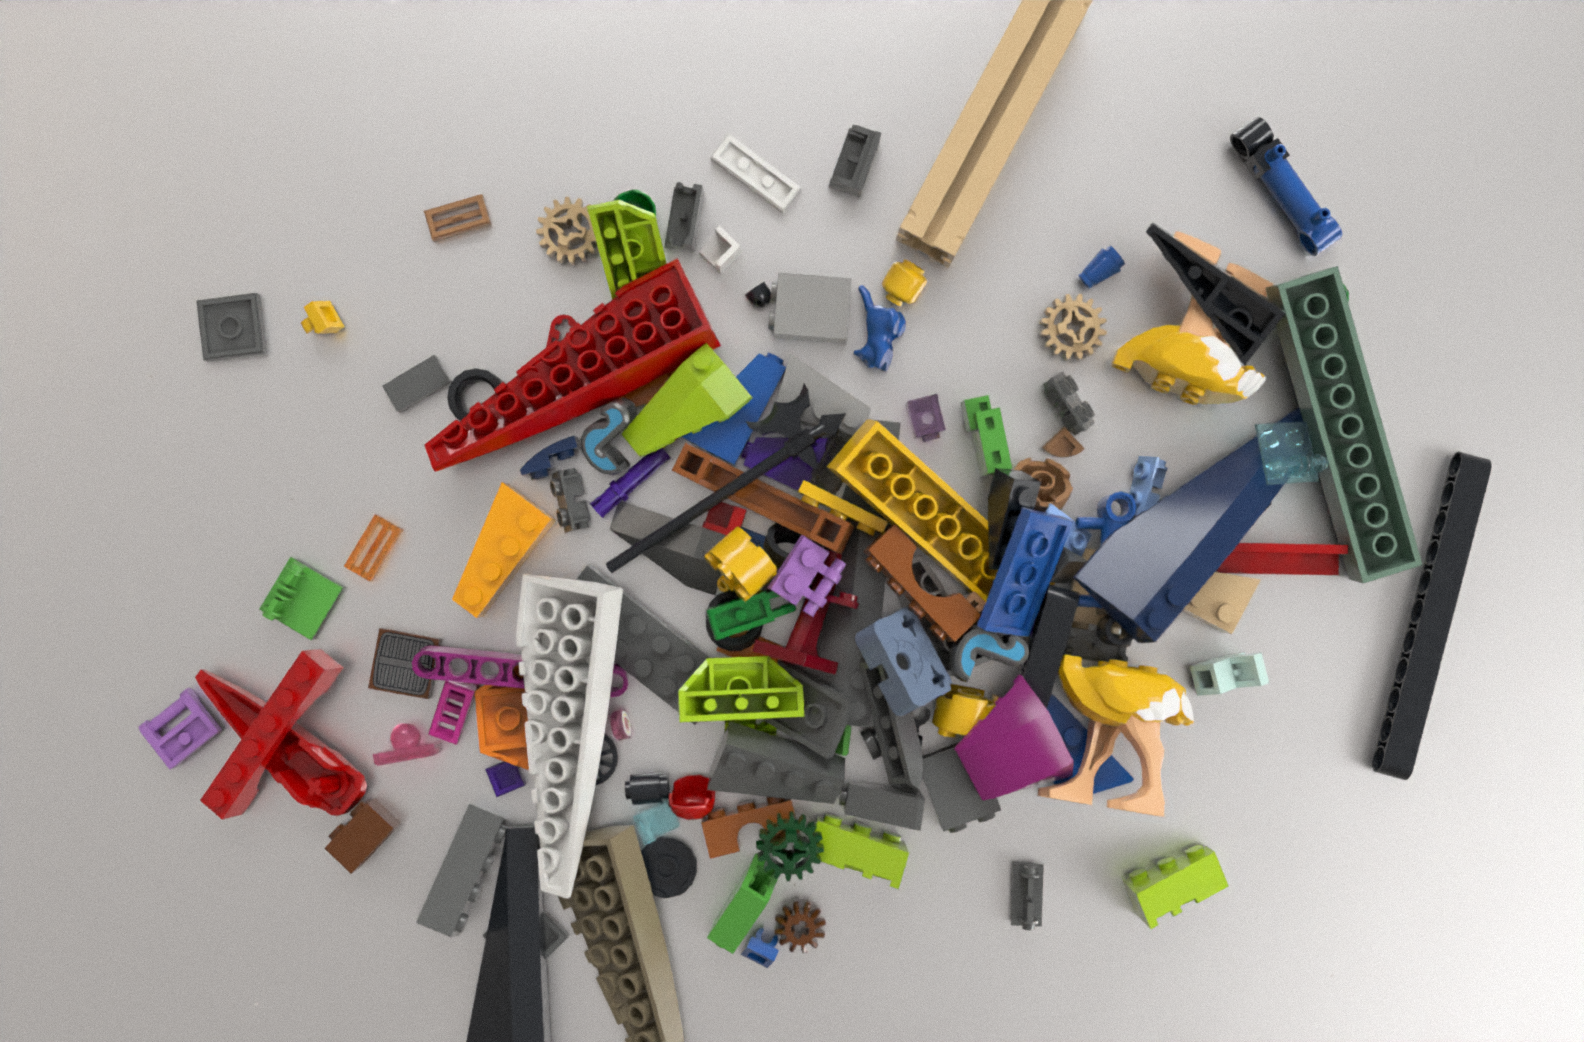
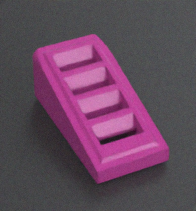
M445 681L428 735L457 745L475 700L474 691L479 688L480 684ZM452 699L463 703V706L448 702V700ZM444 711L459 715V718L444 714ZM440 722L455 726V730L448 729L439 724Z

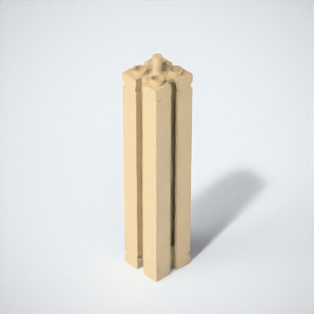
M1093 0L1021 1L899 228L896 241L915 251L919 250L927 254L928 258L949 268Z

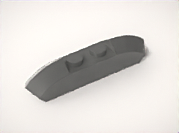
M862 656L860 661L861 671L889 784L897 790L916 795L922 780L923 756L913 712L904 716H897L893 713L878 686L879 683L888 679L889 676L882 664L870 670Z

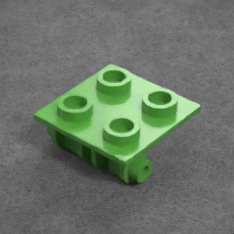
M290 557L259 610L263 612L262 616L272 621L276 619L312 640L343 587Z

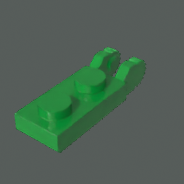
M762 590L746 602L738 598L705 610L714 638L719 640L775 621L777 617L794 612L796 606L791 603H785L771 609L769 600L780 596L771 590Z

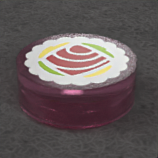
M624 708L612 711L610 724L614 737L619 741L630 739L632 736V726L627 711Z

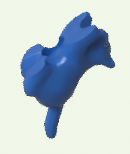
M860 285L858 290L867 312L866 326L868 335L867 343L864 347L855 350L853 354L858 356L868 368L875 367L887 372L893 358L892 341L903 335L906 328L905 317L894 308L874 305L870 292L865 286Z

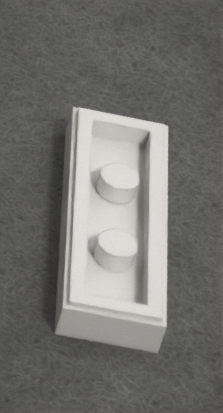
M729 133L710 157L714 163L781 213L785 212L801 190L799 185Z

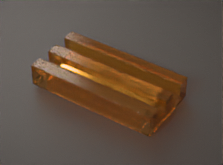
M375 514L344 567L369 582H373L404 529ZM381 524L383 526L361 564L357 567L355 563L376 528ZM391 530V535L367 573L365 571L387 533Z

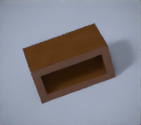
M376 798L368 803L360 802L349 814L352 817L350 822L346 826L341 823L328 836L332 841L324 848L351 874L359 869L401 824Z

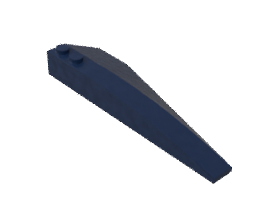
M1298 406L1276 421L1274 425L1255 435L1246 444L1239 446L1230 452L1228 456L1217 461L1181 485L1179 489L1159 500L1157 504L1148 510L1141 512L1126 525L1113 531L1074 575L1073 578L1137 643H1156L1251 529L1312 447L1300 407Z

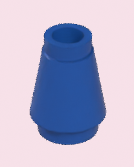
M1110 245L1106 249L1101 248L1078 276L1085 286L1090 289L1121 272L1120 268L1125 265V262Z

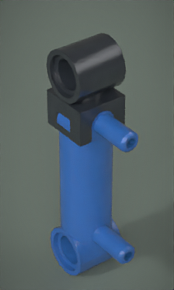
M1255 117L1230 135L1232 147L1241 158L1247 160L1244 164L1254 179L1260 178L1298 231L1299 242L1310 255L1317 256L1342 238V230L1338 222L1331 216L1328 208H1321L1286 159L1290 154L1278 138L1274 140L1272 129L1264 119Z
M1115 492L1107 495L1097 504L1098 517H1078L1075 523L1076 528L1100 530L1101 546L1113 531L1132 521L1136 512L1135 500L1125 492ZM1113 501H1116L1121 506V514L1119 516L1113 514L1111 510ZM1079 594L1077 607H1096V614H1107L1097 623L1096 632L1101 642L1114 646L1126 645L1133 640L1121 625V634L1115 638L1111 633V626L1116 620L1091 595Z

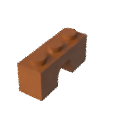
M766 797L767 802L755 804L754 800L745 801L737 804V809L726 812L724 808L713 809L701 821L710 859L740 852L741 844L738 833L746 824L756 823L765 830H768L766 820L770 819L774 823L777 822L778 813H781L783 818L786 819L790 811H793L794 818L797 819L792 799Z

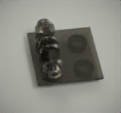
M838 428L835 436L831 435L828 438L823 457L818 462V469L812 470L811 484L836 495L843 481L828 469L827 466L853 435H847Z

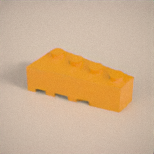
M501 482L452 600L474 617H484L556 522V519L510 484Z

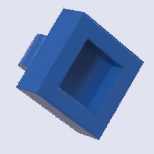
M760 927L754 936H751L745 943L740 955L768 968L775 961L779 952L778 949L774 948L778 943V936L774 935L770 943H765L761 939L764 928Z

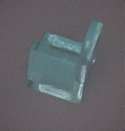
M664 799L662 803H655L638 810L633 815L644 845L656 841L659 835L680 826L678 817L669 807V799Z

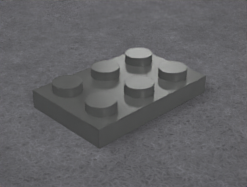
M778 660L777 664L803 685L804 717L762 720L824 758H833L856 701L787 661Z

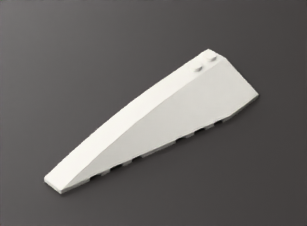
M523 574L516 643L517 647H521V657L523 660L518 663L519 673L524 677L525 693L522 694V704L527 709L528 722L524 724L529 774H533L534 789L531 790L532 803H536L538 819L534 821L535 834L539 835L540 849L537 850L541 891L568 899L572 894L599 769L612 684L623 588L597 582Z

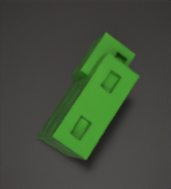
M989 395L962 401L961 407L967 433L971 432L980 477L993 475L995 468L1011 470L1012 464L1000 407L991 409Z

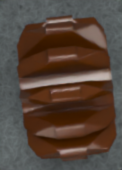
M794 899V909L784 904L782 911L785 915L776 914L775 921L780 925L774 927V933L782 935L779 939L781 946L790 942V952H794L796 946L801 945V951L805 954L807 953L808 943L813 948H817L818 942L816 938L825 937V931L821 927L826 925V920L821 917L817 918L821 913L819 907L809 911L811 907V901L809 900L804 902L803 907H799L798 899ZM800 921H804L805 927H802L800 931H796L795 925H798Z

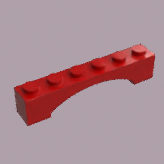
M322 649L301 651L200 801L222 820L244 814L259 792L257 787L260 778L279 744L315 700L329 690L344 667Z

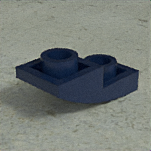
M574 435L544 448L524 464L520 469L521 475L525 477L530 476L532 481L548 477V471L556 469L553 457L557 456L558 461L575 457L574 451L581 450L579 438Z

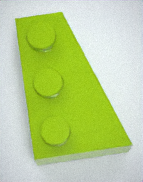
M1196 845L1185 851L1186 854L1176 859L1174 857L1164 858L1157 862L1158 866L1149 870L1145 868L1135 870L1129 874V878L1123 880L1136 915L1150 929L1158 926L1159 924L1156 919L1168 912H1171L1172 916L1182 913L1181 905L1193 900L1195 903H1200L1229 887L1213 850L1207 846Z

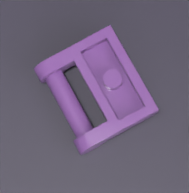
M186 688L181 692L179 699L151 721L146 720L139 726L141 734L169 770L176 768L222 731L218 723L200 702L198 694L191 688ZM188 707L192 714L162 737L159 734V729Z

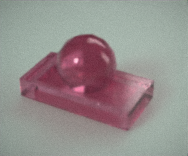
M410 723L398 724L390 735V742L393 748L381 750L373 754L374 765L380 766L434 756L443 750L441 740L420 743L421 734L415 725Z

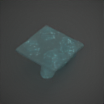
M1307 422L1255 424L1267 485L1319 481L1318 473L1323 472L1328 467L1329 462L1323 455L1313 454Z

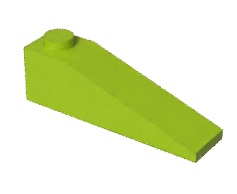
M705 343L677 368L621 435L635 452L642 457L674 443L675 439L683 435L702 431V427L715 421L720 423L729 419L753 398L727 365Z

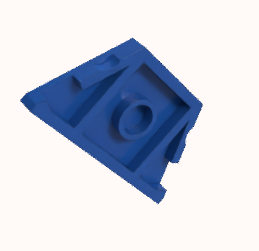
M1051 693L1047 710L1074 761L1073 776L1053 781L1054 784H1059L1077 775L1085 752L1088 730ZM1111 755L1099 767L1094 777L1093 794L1131 783L1134 778Z

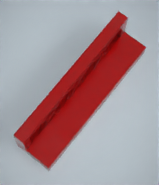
M1239 543L1215 572L1339 575V554H1348V545Z

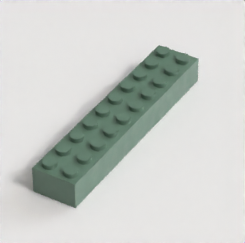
M1338 266L1265 288L1268 299L1286 310L1284 316L1277 323L1276 328L1306 432L1312 446V453L1339 545H1348V554H1342L1349 580L1364 584L1423 565Z

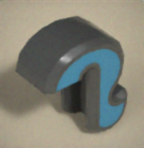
M625 397L617 398L605 405L600 410V414L605 416V418H600L588 426L580 439L581 450L592 467L603 474L615 475L630 465L618 449L610 444L637 416L635 404Z
M969 628L951 646L949 666L953 676L960 681L968 682L977 654L1008 666L1018 667L1027 660L1029 649L1026 642L1016 635H1003L1001 640L995 632L985 631L981 628Z

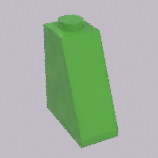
M757 853L752 858L716 917L707 936V939L714 942L718 947L724 948L734 954L768 904L778 878H774V869L767 872L764 871L763 864L765 861L759 862Z

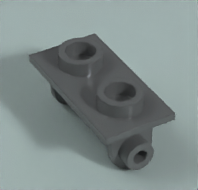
M576 468L564 470L565 476H563L562 470L551 474L550 490L553 497H557L559 509H557L556 515L560 527H564L565 533L575 530V524L577 530L588 528V521L591 520L586 500L578 502L574 500V496L584 494L580 473L576 472Z
M1013 863L1011 925L1022 926L1023 930L1031 931L1035 930V926L1042 927L1043 864Z

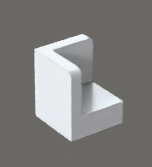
M718 225L715 228L716 234L699 250V254L722 274L742 251L741 245Z

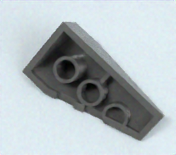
M621 501L616 507L609 529L633 546L674 518ZM689 523L644 552L643 555L685 586L716 595L718 589L717 580L722 574L718 569L714 570L704 559V556L726 535Z

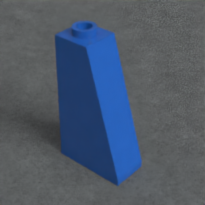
M769 352L766 356L759 353L736 376L753 399L729 419L720 423L715 421L702 427V431L695 434L690 432L681 436L682 439L736 467L747 442L750 441L754 430L748 427L746 421L759 422L784 377L786 367L782 365L784 360Z

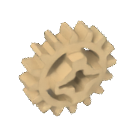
M569 196L565 197L564 204L562 205L556 199L553 200L555 208L551 210L548 207H544L547 217H538V222L543 225V228L537 229L536 233L538 236L544 237L539 242L542 248L549 247L546 254L550 258L557 254V261L561 264L565 258H568L570 264L575 265L576 257H580L583 262H586L585 254L589 252L595 255L596 251L593 245L597 244L587 206L583 208V201L580 198L576 200L575 204H572ZM567 213V215H565V216H563V217H561V218H559V219L557 218V217L560 216L561 214ZM582 216L588 220L590 231L581 226ZM573 225L577 232H570L567 237L563 230L571 229ZM551 231L559 236L558 246L551 239ZM583 243L579 248L573 249L574 246Z
M1070 294L1064 296L1063 303L1058 298L1052 302L1054 309L1047 307L1044 310L1048 318H1042L1039 322L1042 326H1046V329L1039 333L1041 337H1048L1044 347L1053 346L1055 348L1053 356L1060 352L1064 353L1063 358L1065 361L1069 360L1072 354H1074L1076 361L1082 359L1083 352L1087 356L1092 355L1094 351L1091 346L1099 348L1103 343L1098 337H1103L1107 334V331L1100 329V326L1107 322L1106 318L1098 317L1102 308L1093 309L1091 307L1094 301L1092 298L1086 303L1082 302V294H1078L1074 301H1072ZM1078 309L1083 311L1088 317L1086 318L1080 314ZM1060 311H1063L1062 321L1054 325L1055 317ZM1071 322L1074 326L1078 325L1079 330L1075 333L1072 329H1067V325ZM1092 330L1090 339L1083 345L1084 334ZM1058 337L1065 340L1068 343V346L1061 343L1058 340Z

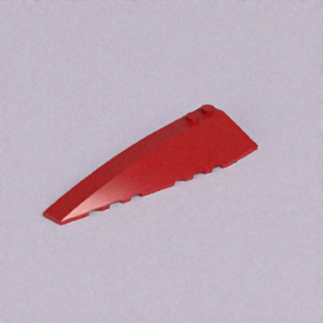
M678 258L621 287L615 292L616 297L606 305L601 303L593 310L595 314L581 325L577 322L569 329V334L560 342L555 340L516 371L518 374L507 384L502 382L493 389L496 393L482 404L478 401L469 409L470 412L461 421L454 420L424 444L432 469L437 472L474 459L587 413L675 370L705 343L712 350L720 347L721 344Z

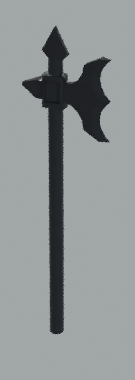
M803 383L802 390L795 400L788 403L774 402L773 409L766 419L759 422L746 421L750 429L763 436L769 433L785 435L788 440L784 442L785 446L608 561L606 563L607 568L611 573H614L791 456L793 459L800 457L803 462L817 470V455L813 448L818 445L816 440L825 434L835 436L846 413L821 415L818 425L810 430L808 428L802 430L800 425L803 412L810 406L809 390Z

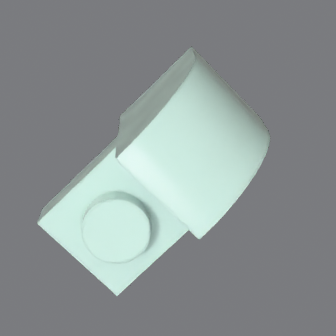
M1235 653L1205 660L1190 666L1197 696L1222 694L1235 688L1262 686L1269 683L1262 653Z

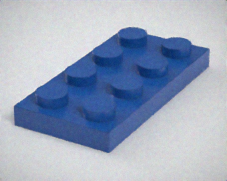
M1022 508L977 624L978 627L990 632L1029 637L1074 521L1063 516Z

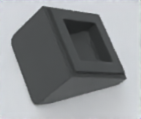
M1064 547L1051 582L1068 583L1087 560Z

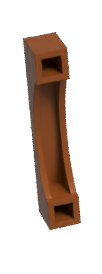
M685 443L672 469L673 472L713 492L744 473ZM756 479L727 498L839 554H842L855 528L851 523L803 502L759 479Z

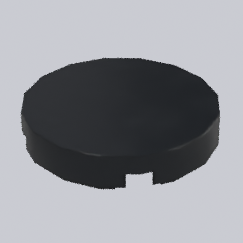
M660 836L649 841L641 850L654 896L659 898L679 896L685 893L693 884L697 873V858L692 847L684 840L675 836Z

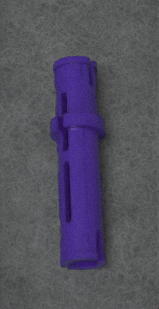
M663 448L647 454L618 480H612L609 483L610 487L589 504L604 518L622 500L624 502L628 500V495L656 472L658 468L670 460L671 457Z

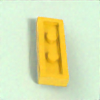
M803 480L797 492L803 495L801 501L817 508L819 504H822L831 509L830 514L845 521L848 517L858 522L856 528L873 536L875 531L883 533L888 521Z

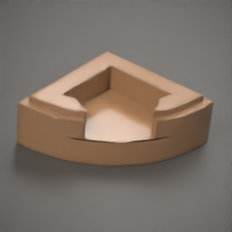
M1065 427L1061 428L1041 447L1047 454L1060 458L1074 456L1085 449Z

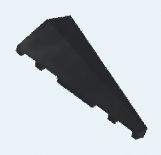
M1153 222L1146 233L1158 246L1164 258L1174 268L1205 314L1212 320L1220 331L1221 336L1236 353L1240 362L1246 365L1284 316L1286 310Z

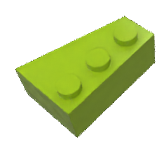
M825 814L824 817L817 816L815 821L817 828L814 832L821 831L823 839L820 843L824 846V852L818 853L821 857V862L843 870L848 868L862 872V877L870 880L873 876L891 881L890 887L899 890L909 856L905 841L901 840L902 836L889 831H884L883 835L871 832L872 827L858 822H854V826L842 823V818L832 814Z

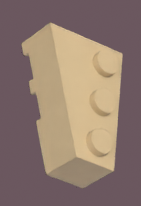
M1215 572L1182 612L1222 633L1233 634L1260 579Z

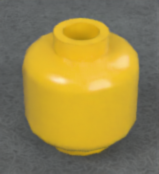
M904 259L903 262H894L882 281L883 289L888 292L885 298L900 307L903 302L914 304L927 283V279L923 275L925 270L907 259Z

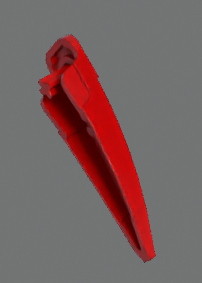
M201 669L195 676L200 688L242 739L267 702L243 688L205 669ZM297 722L279 744L266 766L267 771L275 781L281 783L298 803L308 805L310 808L322 809L333 816H340L350 812L361 800L367 789V783L362 773L338 751L329 748Z

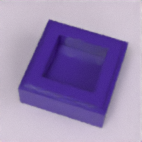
M502 761L485 769L496 797L526 785L524 776L518 766Z

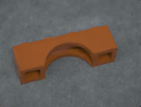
M896 524L888 526L863 551L868 556L865 559L866 563L876 573L882 571L889 579L887 585L898 596L903 594L911 602L908 605L910 610L920 619L925 617L932 624L929 629L940 641L943 642L946 639L948 642H956L981 615L961 593L937 597L924 591L916 582L912 571V559L917 546Z

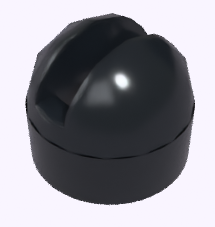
M762 282L746 293L745 297L754 307L761 308L770 302L771 292L767 284Z

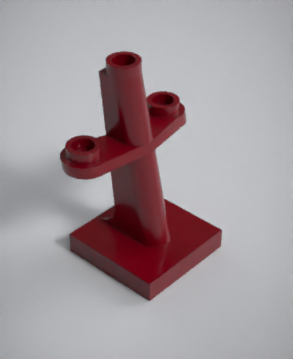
M826 550L829 552V555L823 564L830 568L835 558L842 559V554ZM818 572L810 586V589L813 591L816 590L823 579V576ZM834 583L825 597L827 602L824 607H819L813 617L802 611L809 601L805 599L786 647L755 640L752 652L836 675L839 663L818 656L816 651L817 640L830 603L858 609V596L840 592L839 597L833 596L836 587Z

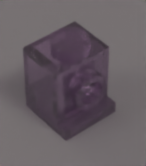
M937 394L910 400L905 404L914 439L922 437L923 443L939 439V433L946 430ZM928 413L932 416L933 421L931 424L923 423V414Z

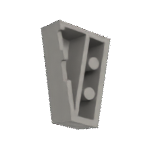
M790 354L777 402L788 403L795 400L799 396L804 383L809 390L810 406L803 412L800 424L815 427L820 423L821 415L846 413L836 434L852 438L868 419L871 408Z

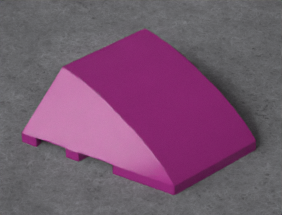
M1020 674L1013 681L1015 684L1007 694L995 701L996 706L986 718L979 720L954 748L982 801L1073 776L1074 761L1048 710Z

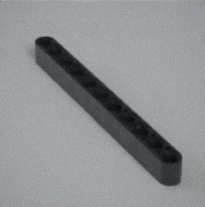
M1458 451L1450 461L1373 755L1372 768L1376 773L1407 780L1413 772L1491 473L1492 463L1489 459Z

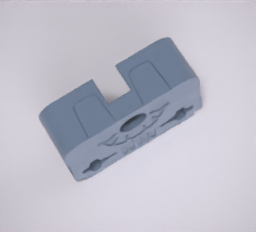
M908 607L877 620L856 634V644L869 669L871 670L882 664L889 676L888 679L879 683L878 686L891 710L897 716H904L951 690L949 684L952 683L948 672L945 670L932 642L925 633L919 618L912 611L910 612ZM897 654H901L907 659V670H903L898 666L896 662Z

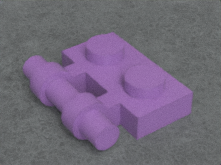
M801 535L768 586V589L795 606L803 596L809 601L802 611L813 617L819 607H824L827 602L825 597L834 583L838 584L841 580L842 575L840 574L846 563L835 558L829 568L823 564L829 552L806 536ZM818 572L823 576V579L816 590L813 591L808 586Z

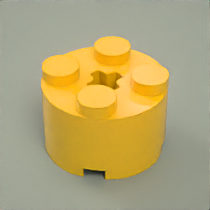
M736 527L710 549L704 556V559L714 570L718 569L721 572L722 576L720 579L730 591L734 590L746 602L777 574V568L760 546L756 547L750 541L752 538L743 529Z
M951 684L949 692L936 698L932 723L938 727L937 733L942 736L956 737V734L966 736L979 720H984L996 706L995 701L999 697L992 693V698L990 699L984 697L985 690Z

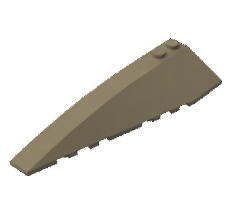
M634 825L609 826L587 831L583 841L571 897L566 899L558 896L563 910L569 907L573 910L576 921L571 923V927L575 935L583 934L589 948L584 954L588 963L596 967L599 972L596 980L617 1024H623L628 1034L625 1041L684 1042L679 1005L666 943Z

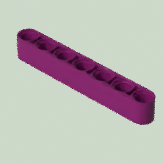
M430 645L421 648L412 661L414 673L424 679L525 688L524 678L518 677L514 672V667L519 665L518 662L523 661L521 654ZM421 656H432L436 661V666L434 668H425L421 663ZM455 658L463 659L467 663V670L456 671L452 666V660ZM488 661L496 663L499 667V672L493 675L487 674L483 669V663ZM614 664L613 674L621 676L623 682L617 687L611 686L610 697L622 695L628 687L627 671L618 664Z

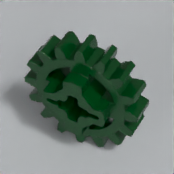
M793 811L789 812L786 819L783 818L781 813H778L777 822L775 823L770 819L766 820L768 830L760 829L759 837L762 840L756 841V849L760 850L757 853L758 861H765L763 864L764 871L767 872L774 869L775 879L781 873L785 874L787 882H790L793 874H796L798 879L802 880V872L804 870L812 874L814 872L812 863L820 864L821 857L818 853L824 852V846L820 843L823 839L821 831L814 832L817 828L816 823L812 821L806 824L805 814H802L799 819H795ZM797 829L805 833L807 837L801 836ZM788 843H794L792 850L786 849ZM773 856L779 857L783 863L777 861Z

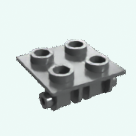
M1061 372L1043 384L1045 387L1043 392L1051 404L1060 398L1063 399L1053 406L1054 409L1063 403L1068 407L1058 413V416L1070 410L1071 413L1061 419L1069 432L1072 431L1074 435H1077L1082 431H1086L1095 423L1093 420L1095 413L1087 401H1081L1076 393L1079 388L1070 375L1066 376L1064 372Z

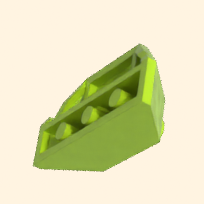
M620 200L587 206L612 299L616 297L615 292L624 285L667 264L654 213Z
M769 656L707 658L678 690L679 723L804 717L803 685Z

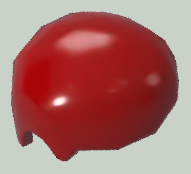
M687 775L674 781L673 791L669 793V807L677 817L689 821L704 818L713 810L715 791L707 790L709 778L702 775Z

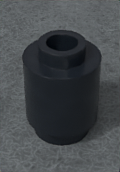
M660 772L631 774L630 781H625L626 800L631 799L633 805L662 803L663 799H669L670 784L668 774H661Z

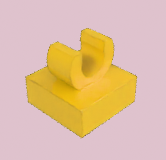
M311 301L303 307L308 315L301 322L306 334L313 330L318 334L337 333L345 327L330 301Z

